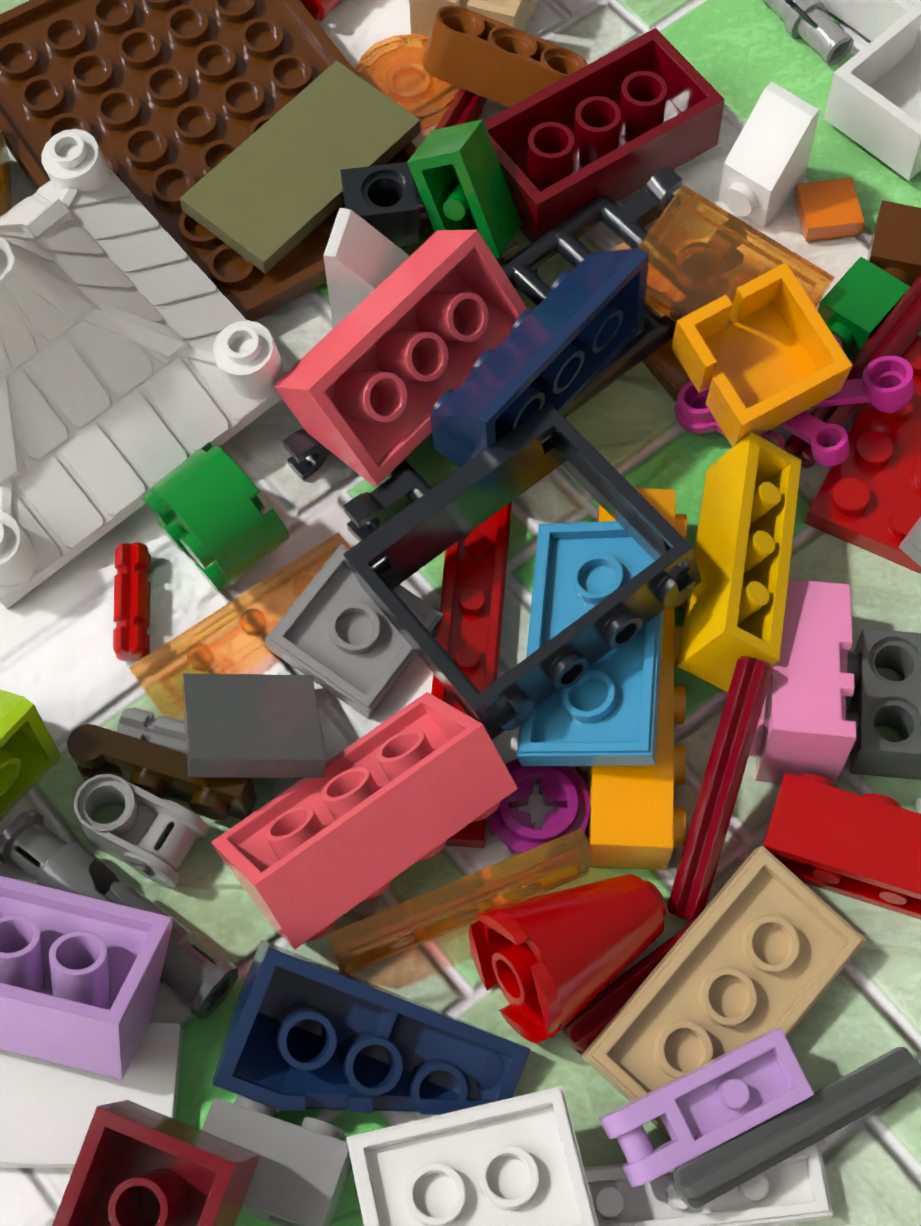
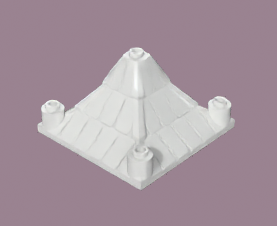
M78 129L64 130L54 135L45 144L41 153L42 165L50 181L40 187L34 195L26 197L0 216V602L6 609L143 506L145 502L142 497L150 491V488L207 442H211L212 446L217 445L220 447L279 402L282 398L273 385L291 369L280 356L269 330L260 323L246 320L170 234L163 229L142 203L135 198L124 183L110 170L95 138L88 132Z

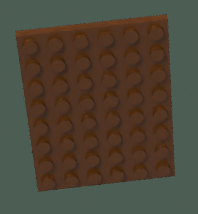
M29 0L0 14V131L5 145L36 190L50 181L42 165L41 153L45 144L54 135L64 130L78 129L88 132L95 138L110 170L114 172L135 198L142 203L163 229L187 253L190 259L216 285L218 290L249 321H256L327 283L323 255L339 208H344L343 204L265 274L183 212L179 198L334 62L339 61L358 76L359 74L300 0ZM411 141L387 164L407 162L417 150L416 146ZM430 218L429 220L419 221V233L432 226Z

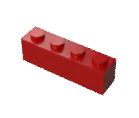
M784 773L762 846L805 884L921 920V814L902 808L898 801L882 794L868 793L861 796L838 789L832 781L820 775L803 773L795 776Z

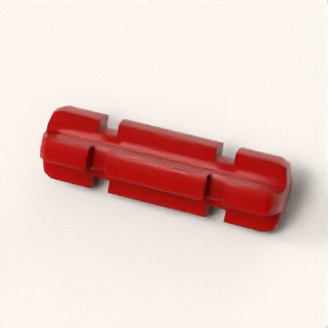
M122 543L115 550V569H117V574L114 576L113 622H116V628L113 630V650L120 661H143L150 654V635L147 634V629L150 627L151 582L148 581V576L151 574V555L148 552L147 545L144 543Z

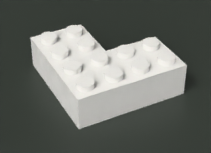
M820 0L829 12L871 41L834 72L824 119L909 181L921 171V0Z

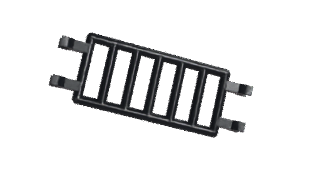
M668 166L658 171L647 182L643 190L621 206L607 195H600L500 265L512 285H515L538 306L549 295L551 287L534 270L557 253L575 268L588 254L593 253L578 238L600 222H603L631 249L640 248L648 253V264L686 298L662 317L646 303L642 332L636 335L561 414L564 418L568 417L674 337L677 320L716 300L715 293L707 284L720 274H729L743 264L744 257L736 250L746 243V235L731 222L716 232L704 248L683 263L644 229L645 226L656 218H666L680 208L681 201L672 193L682 187L683 179ZM304 428L283 440L284 448L292 455L287 459L288 465L303 481L313 475L323 465L327 457L332 454V452L310 436ZM404 459L387 476L389 478L372 492L362 493L343 505L345 514L351 519L347 523L348 530L359 542L460 467L431 487Z

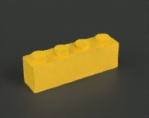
M753 432L747 434L706 470L694 551L702 582L694 587L693 592L687 598L677 667L726 692L729 691L737 660L741 656L764 660L771 665L780 660L800 479L801 459Z

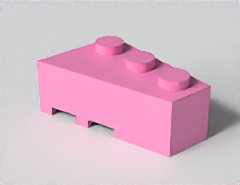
M788 579L780 660L772 665L773 673L749 753V757H756V781L781 783L784 773L795 776L803 773L816 774L829 779L835 785L839 779L856 740V722L846 721V696L853 697L854 674L847 673L848 650H851L853 644L850 584Z

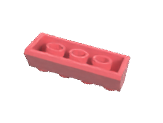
M437 230L278 380L273 387L310 436L370 484L378 486L432 432L430 416L440 396L450 389L455 391L471 375L472 368L477 359L486 350H495L510 335L515 321L528 308L478 230Z
M426 692L328 760L325 766L324 777L302 778L211 843L270 925L295 950L305 942L323 937L333 928L338 918L360 902L368 901L381 895L388 889L392 879L414 863L435 856L444 848L450 837L468 824L483 820L493 814L498 809L500 801L518 788L484 725Z

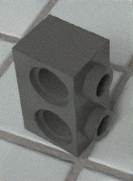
M863 628L854 651H848L847 673L854 674L853 697H851V711L846 710V721L856 722V740L850 751V774L921 780V633ZM876 668H890L896 671L903 680L891 681L885 679L878 673ZM887 726L893 728L901 735L903 741L891 742L885 740L877 733L875 727Z

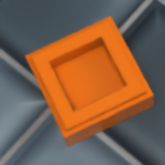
M852 177L796 184L794 200L805 242L862 234L865 222Z

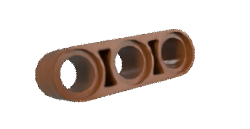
M444 6L437 11L422 60L425 70L437 79L507 107L521 102L588 65L584 58L567 48L459 6Z

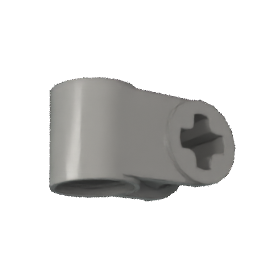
M112 774L96 775L86 780L78 789L74 799V811L90 844L98 850L128 864L146 878L168 888H175L181 877L177 870L196 839L204 840L210 830L206 822L187 808L173 801L161 799ZM119 804L125 807L123 814L111 823L101 824L93 821L96 812L105 805Z

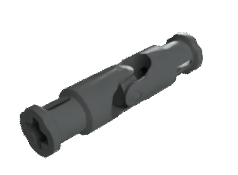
M29 809L22 812L0 835V861L3 864L15 863L35 879L37 885L172 917L136 889L121 883L118 877L103 862L77 842L67 844L44 826L43 816L36 810ZM172 917V930L159 984L165 982L191 1003L192 1014L199 1019H204L213 1013L228 996L238 979L239 969L231 962L221 964L194 943V933Z

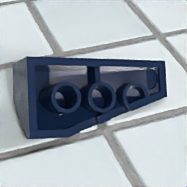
M261 940L236 1001L212 1083L217 1087L284 1111L333 1109L348 1110V1112L354 1113L403 1111L419 1112L424 1115H441L512 1098L530 1048L345 972Z

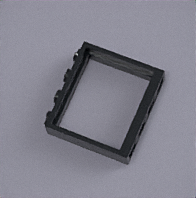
M550 403L546 404L343 554L363 590L464 711L484 725L491 740L505 730L510 731L521 726L531 716L535 707L559 689L564 690L575 685L586 674L589 666L612 649H619L629 644L639 634L642 626L666 608L671 609L682 604L693 592L694 587L702 582L693 547ZM549 437L548 440H546L544 443L541 444V441H543L545 438ZM562 465L655 561L480 692L393 589ZM383 558L385 559L384 561H382L380 564H378V565H377L376 567H374L373 569L371 568L373 565H375V564H376L377 562H379L381 559H383Z

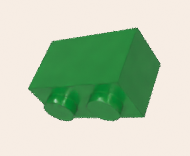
M481 119L432 130L407 163L434 231L478 230L494 257L500 258L521 227L522 222L484 120Z

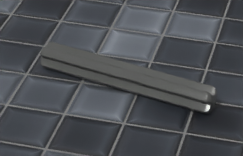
M896 1047L813 1092L814 1095L680 1165L673 1171V1185L678 1196L681 1197L688 1208H700L917 1087L921 1082V1065L919 1061L913 1058L907 1048Z

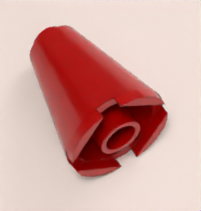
M626 874L486 909L483 913L476 916L479 920L469 927L468 935L471 954L486 990L488 991L498 985L509 1005L499 1010L507 1023L520 1036L537 1044L558 1034L663 933L664 917L666 916L667 908L662 894L653 883L647 880L643 881L634 874Z

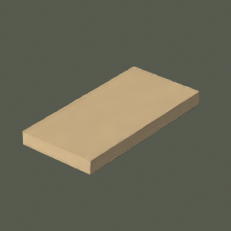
M760 846L749 855L581 1055V1058L630 1102L772 1029L781 1028L787 1038L866 939L765 847ZM660 1116L651 1120L671 1140Z

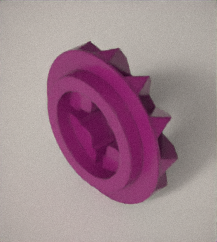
M518 758L505 764L518 789L500 801L498 809L486 818L491 835L496 836L504 843L511 854L520 852L532 855L538 861L546 855L558 852L566 853L570 846L581 835H584L590 818V795L581 776L571 766H521ZM534 785H539V795H542L544 805L555 806V809H557V811L546 812L541 829H535V823L531 820L530 812L519 811L518 808L528 805L530 795H533Z

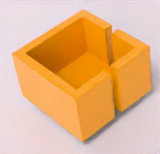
M786 262L738 287L733 304L725 294L677 320L671 349L697 391L701 393L710 388L705 404L732 447L750 432L760 436L839 393L853 366ZM730 318L733 325L727 327L728 319Z

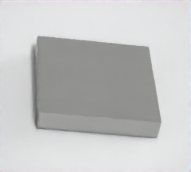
M340 545L266 637L265 647L304 675L313 676L314 682L369 719L417 656V653L360 586L343 556L348 549ZM399 584L393 590L430 634L433 635L438 628V623L442 619L443 614Z

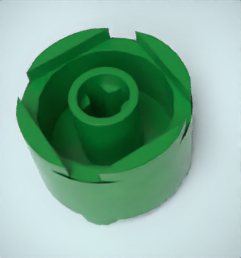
M207 442L203 447L194 452L152 486L150 491L142 497L148 508L159 519L158 525L165 535L181 552L187 549L198 562L195 564L197 569L218 593L227 586L235 584L290 538L285 525L273 508L265 515L261 513L265 510V507L257 496L260 491L220 447L217 445L212 446L211 442Z

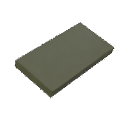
M336 61L179 198L182 211L266 274L343 204L340 170L387 164L421 133V121L339 61Z

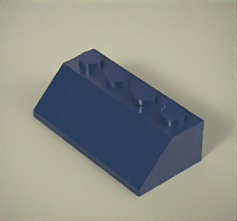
M640 248L591 253L572 271L569 269L563 271L554 281L549 295L534 310L527 309L518 317L511 329L510 335L495 350L488 349L477 359L472 368L471 375L455 391L450 389L437 400L430 416L434 449L461 468L546 404L550 403L562 414L644 327L649 254Z

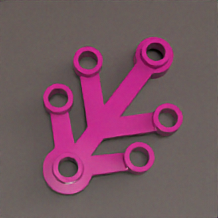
M833 335L843 350L842 341L839 337ZM898 356L876 358L864 369L863 378L846 380L839 393L811 408L869 402L881 412L892 413L899 411L907 405L915 391L913 368L907 360ZM692 381L686 383L679 392L674 408L678 424L684 430L691 433L707 434L718 431L725 436L705 404L710 388L699 393ZM807 411L780 424L781 427L809 443L814 460L821 465L835 466L844 462L849 456L848 434L840 425L826 424ZM769 430L760 435V437L786 451L785 440L780 433ZM826 443H838L832 447H823Z

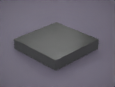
M183 673L182 699L188 777H324L326 754L313 676Z

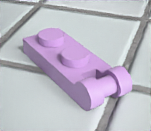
M776 1028L633 1101L607 1112L599 1119L608 1138H617L628 1161L622 1167L633 1188L660 1177L810 1098L814 1093L782 1029ZM660 1116L671 1141L653 1149L642 1125Z

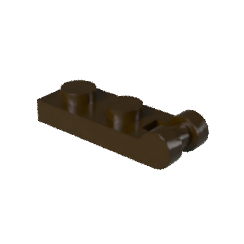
M92 724L77 727L68 737V751L85 781L102 774L119 776L125 781L161 799H165L167 795L188 802L189 807L193 811L216 821H225L228 816L243 820L251 814L257 796L251 778L188 777L187 754Z

